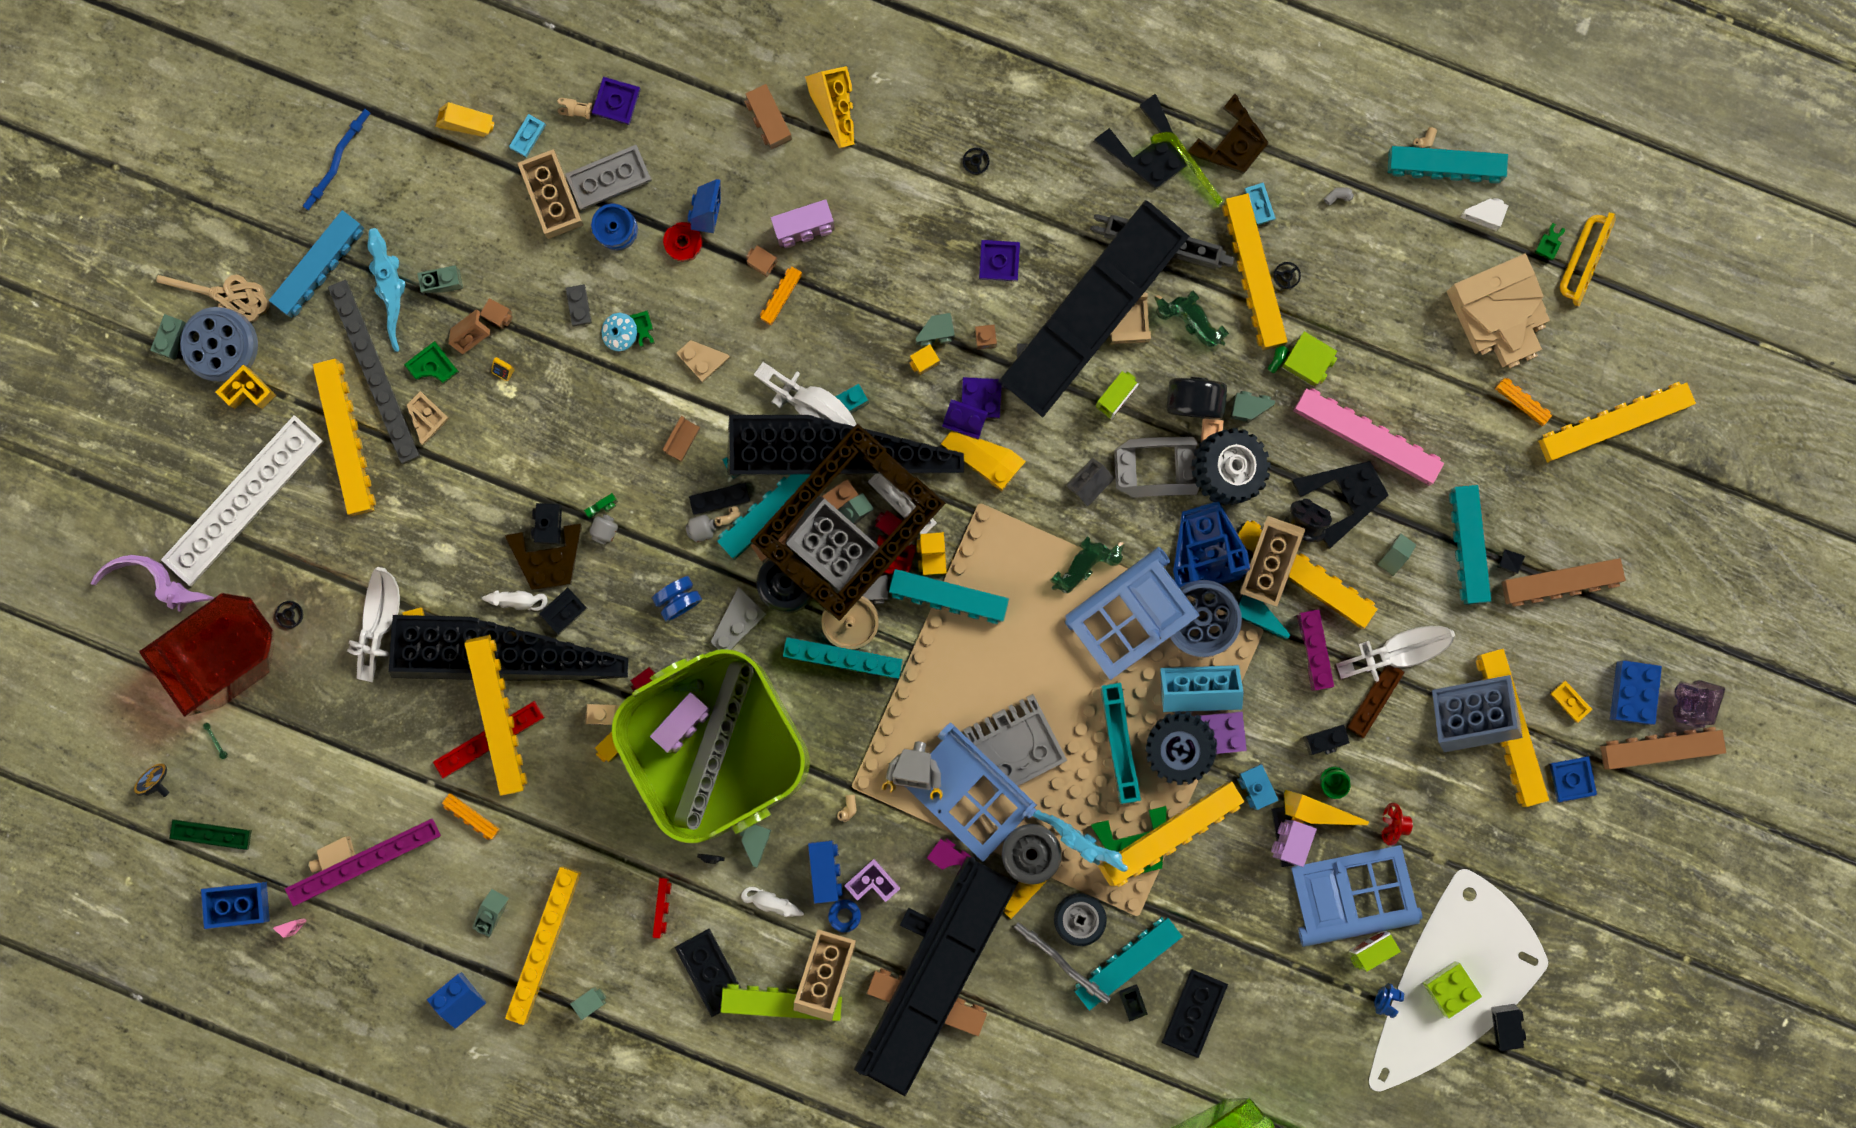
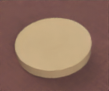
M862 596L840 621L824 609L821 621L822 630L826 638L833 645L851 650L858 649L867 645L876 635L878 630V613L874 605Z

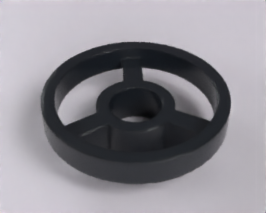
M971 148L963 156V166L970 174H982L989 167V156L981 148ZM971 151H981L979 155L974 154L972 157H966ZM985 154L988 163L985 169L981 171V157ZM973 158H979L980 162L975 164L972 160ZM965 161H970L972 166L977 167L978 172L970 171L966 167Z
M1283 262L1276 267L1273 278L1280 288L1292 289L1299 283L1301 272L1294 263ZM1282 265H1291L1294 267L1291 271H1277V269ZM1297 270L1298 281L1296 282V284L1291 286L1290 281L1293 278L1292 273H1294ZM1288 273L1290 279H1285L1283 274ZM1276 274L1281 276V280L1286 282L1287 287L1279 284Z
M294 601L281 603L275 612L277 622L285 628L298 626L302 622L304 615L302 607ZM293 603L290 608H286L282 613H278L284 604ZM296 605L298 606L301 612L300 619L297 623L294 620V609ZM287 611L292 612L290 618H287L285 615ZM278 616H282L285 620H290L293 625H283Z
M697 854V858H700L704 863L716 864L719 861H725V857Z

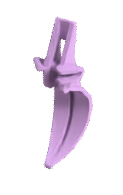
M128 555L116 558L104 565L91 582L92 585H96L105 575L113 570L130 565H142L154 576L156 584L155 596L158 600L167 603L168 608L174 609L178 604V611L181 612L187 603L214 600L212 596L185 589L179 582L173 581L171 583L164 566L152 558Z

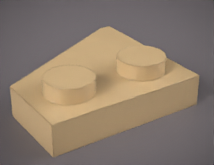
M692 340L677 352V355L702 383L730 359L728 354Z
M421 391L407 404L422 445H425L450 419Z

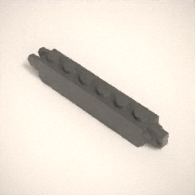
M1095 214L1093 219L1108 224L1107 229L1093 225L1090 230L1104 235V238L1113 240L1129 219L1115 215L1107 217ZM1191 237L1186 240L1173 256V258L1214 270L1216 268L1221 269L1222 265L1232 267L1235 259L1225 255L1226 251L1222 250L1223 247Z

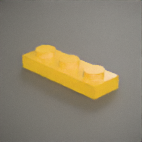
M1047 881L1039 884L1018 882L1003 912L1012 919Z

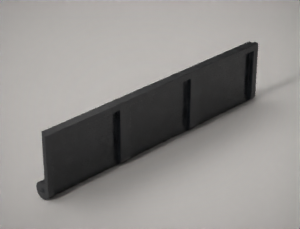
M1145 200L999 379L998 383L1002 385V388L1011 391L1043 418L1190 236L1152 203Z
M966 856L854 1067V1070L859 1075L868 1076L903 1096L907 1095L1018 884L1017 882L977 862L974 857Z

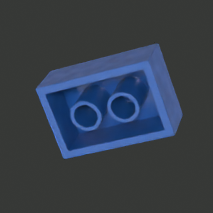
M1630 661L1616 662L1610 720L1655 725L1662 666Z
M833 840L808 843L814 904L839 901V896L843 895L842 883L838 884L837 876L841 875L840 863L836 864L835 856H839L838 844H834Z
M267 882L201 889L204 929L270 921Z

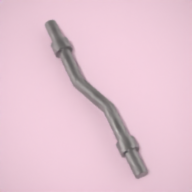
M1019 922L1016 924L1014 929L1026 937V941L1030 944L1034 943L1051 956L1071 978L1087 989L1086 992L1092 996L1095 995L1105 1004L1110 1001L1111 997L1099 989L1100 986L1094 982L1091 983L1075 971L1055 949L1041 940L1036 932L1028 930Z

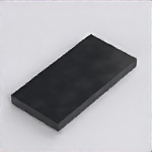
M709 928L674 948L710 1016L714 1017L721 1013L723 987H727V984H738L739 988L741 986Z
M1191 969L1161 1043L1199 1058L1228 984Z

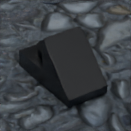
M1137 984L1118 991L1129 1022L1148 1015Z

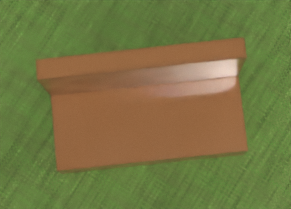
M681 416L663 451L682 462L700 427Z

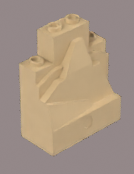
M1526 253L1455 283L1446 291L1475 354L1481 352L1484 355L1494 349L1502 368L1506 366L1513 368L1519 365V361L1524 358L1529 361L1538 357L1537 353L1542 348L1534 331L1538 332L1546 328L1545 324L1550 319L1542 301L1543 293Z

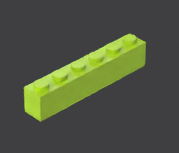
M727 984V987H723L721 1013L824 1020L793 1010L798 992L796 988H787V991H779V987H767V990H760L759 986L747 985V989L739 988L738 984ZM842 995L839 997L832 1021H840Z

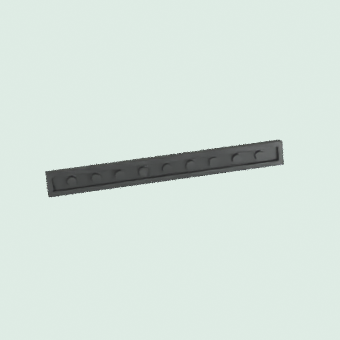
M345 279L329 286L328 289L401 464L419 458L418 449L348 281Z

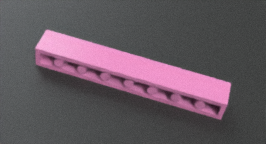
M1306 388L1303 391L1293 412L1429 486L1434 484L1444 465L1440 461V457L1435 454L1428 455L1423 452L1424 449L1422 447L1406 443L1407 440L1400 435L1394 436L1389 433L1387 428L1373 425L1372 420L1369 418L1359 417L1354 414V410L1338 406L1337 401L1329 397L1326 399L1320 396L1321 393L1313 388H1310V390Z

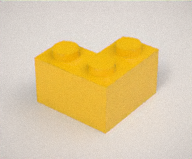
M242 365L216 391L234 409L247 397L256 406L263 409L276 396L245 365Z
M944 532L920 534V539H917V553L922 555V560H918L919 572H923V576L946 575Z

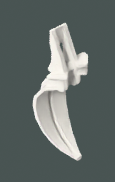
M762 362L754 373L755 377L777 393L771 403L776 404L778 408L789 402L800 415H812L842 424L856 425L849 410L830 392L820 387L810 386L806 389L796 383L800 375L798 371L795 372L792 380ZM772 375L785 384L782 389L769 381ZM791 389L796 391L794 397L789 395Z
M377 567L373 570L368 584L359 642L350 640V646L347 649V652L358 655L357 679L369 682L374 680L377 656H389L388 651L380 650L383 634L391 629L393 615H398L400 605L398 584L392 574L383 567ZM368 639H373L372 646H368ZM366 653L370 654V666L364 665Z
M1425 626L1410 629L1396 634L1387 640L1382 648L1372 650L1370 641L1359 644L1361 656L1337 663L1336 666L1341 679L1365 671H1371L1374 680L1378 682L1377 668L1391 665L1395 668L1410 667L1428 661L1441 654L1452 644L1455 633L1453 630L1443 626ZM1380 654L1382 662L1376 664L1373 656ZM1365 658L1368 666L1355 670L1352 662Z

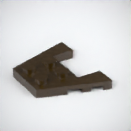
M1234 93L1223 109L1238 120L1235 126L1215 150L1198 138L1187 153L1245 174L1269 142L1256 123L1253 122L1248 111L1239 101L1238 96Z
M581 523L563 526L566 546L526 552L523 532L505 535L531 590L572 584L577 548L582 530Z

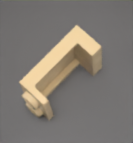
M1143 293L1110 334L1111 345L1150 342L1151 331H1149L1147 306L1148 293Z

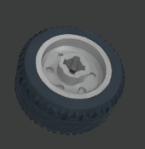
M1075 893L1065 897L1058 904L1054 913L1056 931L1064 941L1074 946L1093 944L1103 935L1107 924L1106 912L1102 904L1096 898L1084 893ZM1078 916L1084 918L1082 923L1077 922Z

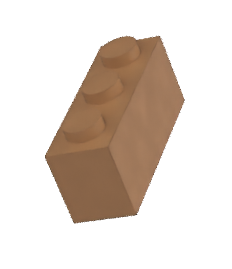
M767 84L745 93L747 99L744 101L748 111H753L755 117L752 119L757 129L761 127L764 133L761 135L764 144H769L772 150L792 140L791 133Z

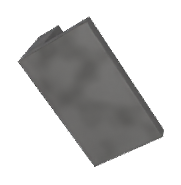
M1092 458L1066 486L1070 491L1079 496L1086 506H1089L1114 480V477L1103 464Z

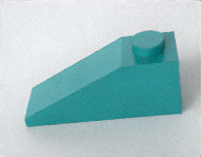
M1241 594L1238 605L1242 620L1284 639L1289 638L1290 634L1263 601Z

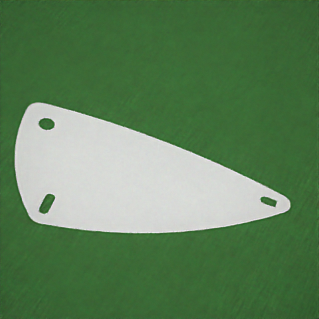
M1462 869L1456 872L1428 920L1398 986V989L1404 992V1001L1393 1000L1391 1006L1398 1010L1399 1013L1395 1018L1387 1016L1372 1065L1369 1085L1375 1091H1383L1415 1078L1440 1065L1475 1042L1493 1027L1491 1007L1509 1004L1517 1005L1548 967V959L1533 928L1520 910L1494 885L1470 870ZM1468 887L1473 888L1476 891V898L1473 901H1466L1463 898L1464 889ZM1525 952L1537 958L1538 964L1533 966L1519 959L1518 954ZM1456 961L1462 965L1482 997L1448 1019L1443 1016L1423 985V982ZM1388 1068L1389 1075L1386 1081L1379 1080L1378 1077L1382 1069Z

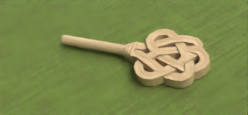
M237 274L229 276L225 280L223 287L211 288L161 275L157 276V283L209 295L213 300L220 302L218 307L235 310L244 315L250 322L258 320L259 316L266 313L269 309V301L265 296L263 286L254 282H248L244 277ZM219 294H222V295H226V294H227L228 296L224 298V297H222V296L219 295ZM249 299V302H248L247 304H245L243 301H241V300ZM234 302L237 306L240 307V309H237V308H236L234 305H232L231 303Z

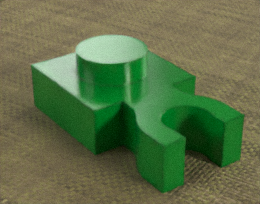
M1554 223L1548 229L1549 235L1544 234L1535 250V253L1551 261L1555 258L1562 243L1558 241V238L1566 230L1561 228L1559 233H1555L1554 227L1556 224Z
M648 310L629 315L636 324L637 335H640V347H644L643 340L645 338L650 339L651 345L655 344L653 337L649 334V331H653V326Z
M611 493L584 511L591 518L601 511L605 510L608 512L616 507L615 503L618 500Z

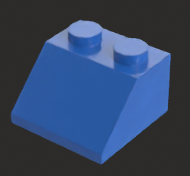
M716 179L698 187L697 193L693 194L691 202L693 210H689L688 222H691V230L714 233L721 205V180Z
M462 972L453 977L427 999L438 1015L455 1029L487 1003Z

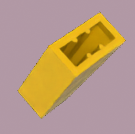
M448 102L439 108L435 127L485 137L493 131V115Z

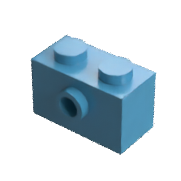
M1262 764L1238 774L1240 778L1237 781L1241 789H1245L1248 794L1246 801L1250 808L1254 807V810H1259L1278 801Z

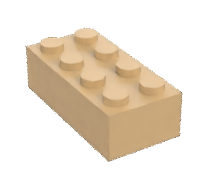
M554 149L518 162L522 177L547 239L584 226Z
M1267 516L1250 563V570L1247 572L1240 594L1278 606L1304 535V528Z
M817 930L794 1001L793 1010L832 1022L853 956L856 940Z

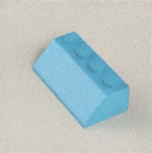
M1239 665L1160 668L1163 712L1242 709L1244 692Z

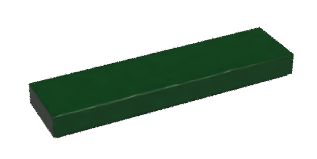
M172 819L169 839L249 850L252 830Z

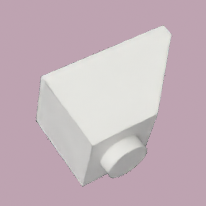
M1497 198L1488 199L1466 209L1460 218L1497 231L1502 225L1509 205L1504 204V201Z

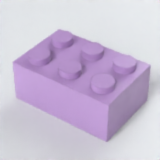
M826 199L771 217L779 246H784V248L794 246L795 242L811 241L814 239V236L820 234L821 236L829 235L832 233V230H835L834 221Z
M690 692L650 737L667 753H676L684 745L682 741L686 737L690 738L697 731L695 728L699 722L703 724L710 717L708 712L711 709Z
M1294 820L1281 822L1278 829V834H1280L1278 842L1274 841L1271 852L1274 853L1272 857L1304 867L1317 829Z

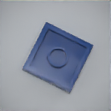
M1589 756L1549 763L1557 802L1597 795Z

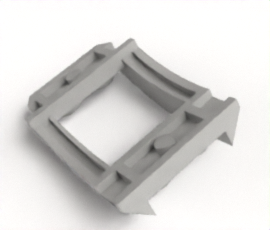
M1157 437L1130 439L1114 450L1116 489L1125 492L1131 498L1197 495L1199 489L1195 484L1197 478L1192 475V471L1195 470V466H1192V460L1196 459L1194 452L1196 445H1198L1195 438ZM1174 447L1176 484L1137 486L1135 449Z

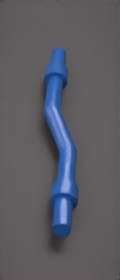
M364 109L356 121H352L349 125L350 129L336 146L330 170L318 186H314L310 192L311 195L303 204V207L308 211L316 200L323 196V191L337 174L343 150L356 132L359 133L363 128L362 124L371 114L368 110Z

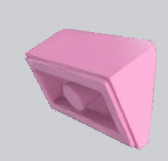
M306 919L294 920L276 926L273 929L283 938L294 936L306 923Z

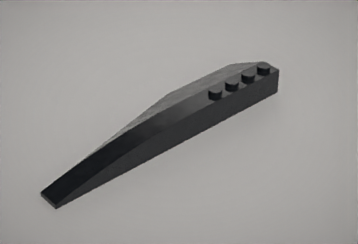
M729 415L728 476L811 475L855 426L812 415ZM864 429L910 474L964 473V453ZM857 453L838 475L880 473Z
M393 615L388 671L391 678L473 680L465 642L468 639L487 635L491 636V640H495L497 651L494 652L495 658L500 660L501 670L499 675L500 678H504V681L628 678L629 658L605 651L600 652L589 647H581L567 641L562 642L555 638L529 631L524 632L510 626L505 627L494 622L479 620V618L465 616Z

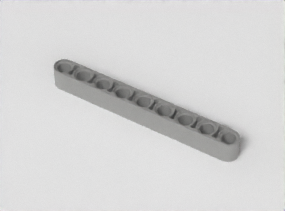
M734 661L728 666L674 820L678 827L694 830L701 823L753 677L754 668L750 663Z

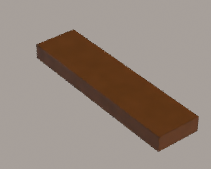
M1391 665L1384 666L1378 676L1379 681L1374 682L1346 728L1364 739L1405 672Z

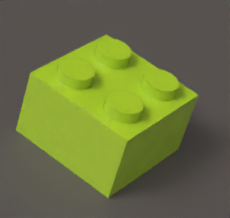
M1456 961L1423 982V985L1443 1016L1448 1019L1482 997L1462 965Z

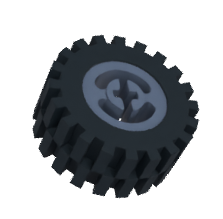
M1177 711L1174 715L1170 713L1165 715L1163 719L1157 721L1148 736L1146 745L1147 761L1151 762L1150 768L1152 771L1156 770L1158 772L1157 776L1161 779L1162 777L1167 778L1166 782L1168 783L1176 781L1177 785H1182L1183 782L1192 784L1195 779L1199 781L1205 773L1207 774L1214 763L1217 752V739L1214 738L1215 733L1213 729L1210 730L1207 721L1203 722L1199 715H1196V717L1192 716V712L1186 711L1185 714H1181V711ZM1179 736L1180 738L1173 744L1172 755L1175 758H1172L1167 751V743L1173 737ZM1187 739H1190L1195 745V755L1188 761H1182L1189 754L1191 745ZM1180 745L1184 746L1182 753L1179 752Z

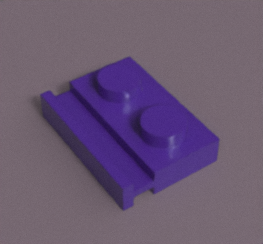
M951 399L942 427L979 439L988 412Z

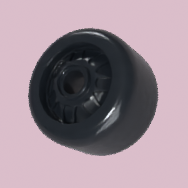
M1172 378L1168 386L1167 412L1171 415L1222 419L1225 414L1227 385L1223 382L1210 381L1207 378Z
M795 555V556H796L799 560H801L809 569L812 570L811 566H810L804 559H802L801 557ZM768 559L761 566L756 580L757 591L762 601L770 609L784 614L795 613L804 609L811 602L812 598L792 580L788 588L781 587V580L789 577Z

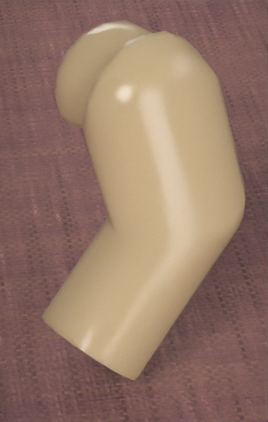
M1428 127L1426 136L1420 139L1415 138L1413 146L1430 148L1433 145L1437 129Z
M737 506L730 507L728 509L729 515L716 517V526L729 525L739 518L741 513Z
M845 795L846 806L837 813L839 821L847 822L856 814L855 795Z

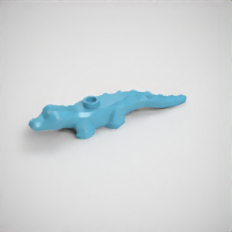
M372 228L369 230L367 247L374 260L370 263L369 269L375 276L377 283L374 291L386 305L387 330L392 347L395 351L399 352L396 339V325L400 313V297L405 291L406 284L405 281L399 278L397 273L399 259L396 256L391 257L387 255L385 240L376 228Z
M1037 810L1032 815L1052 825L1062 836L1060 840L1071 849L1081 853V856L1088 862H1093L1099 866L1101 860L1122 872L1128 870L1127 865L1122 862V855L1119 852L1096 845V839L1089 834L1084 836L1079 830L1074 829L1072 825L1053 815L1042 813L1040 810Z

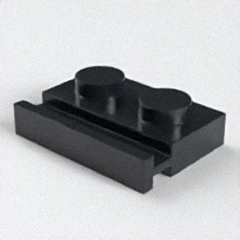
M567 587L539 615L559 635L588 608Z

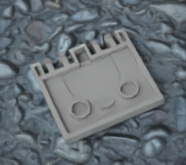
M1033 694L1026 697L1033 712H1029L1023 699L1019 701L1021 708L1026 714L1021 718L1018 717L1013 705L1008 706L1015 719L1013 722L1010 721L1005 709L992 714L999 728L995 731L988 717L984 720L991 733L986 736L983 735L978 723L973 724L980 737L978 740L970 726L963 729L966 737L1017 786L1067 761ZM990 782L996 794L999 791V789L992 782Z

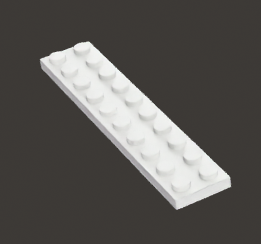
M294 415L166 553L161 561L184 582L192 586L324 441Z

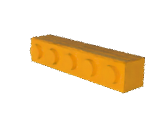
M792 266L786 270L785 278L780 280L779 288L774 290L773 298L768 300L767 308L763 309L760 314L761 320L771 326L802 276V272Z
M1503 378L1494 388L1541 426H1544L1552 417L1548 409H1543L1539 402L1533 401L1529 394L1523 393L1522 389L1519 386L1513 385L1510 379Z
M448 794L442 802L443 808L454 812L453 815L455 817H461L466 825H472L474 827L473 830L483 833V837L487 840H493L501 830L453 794Z

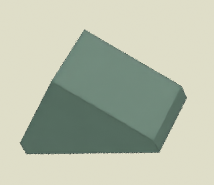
M1400 533L1377 565L1394 576L1409 559L1416 544Z

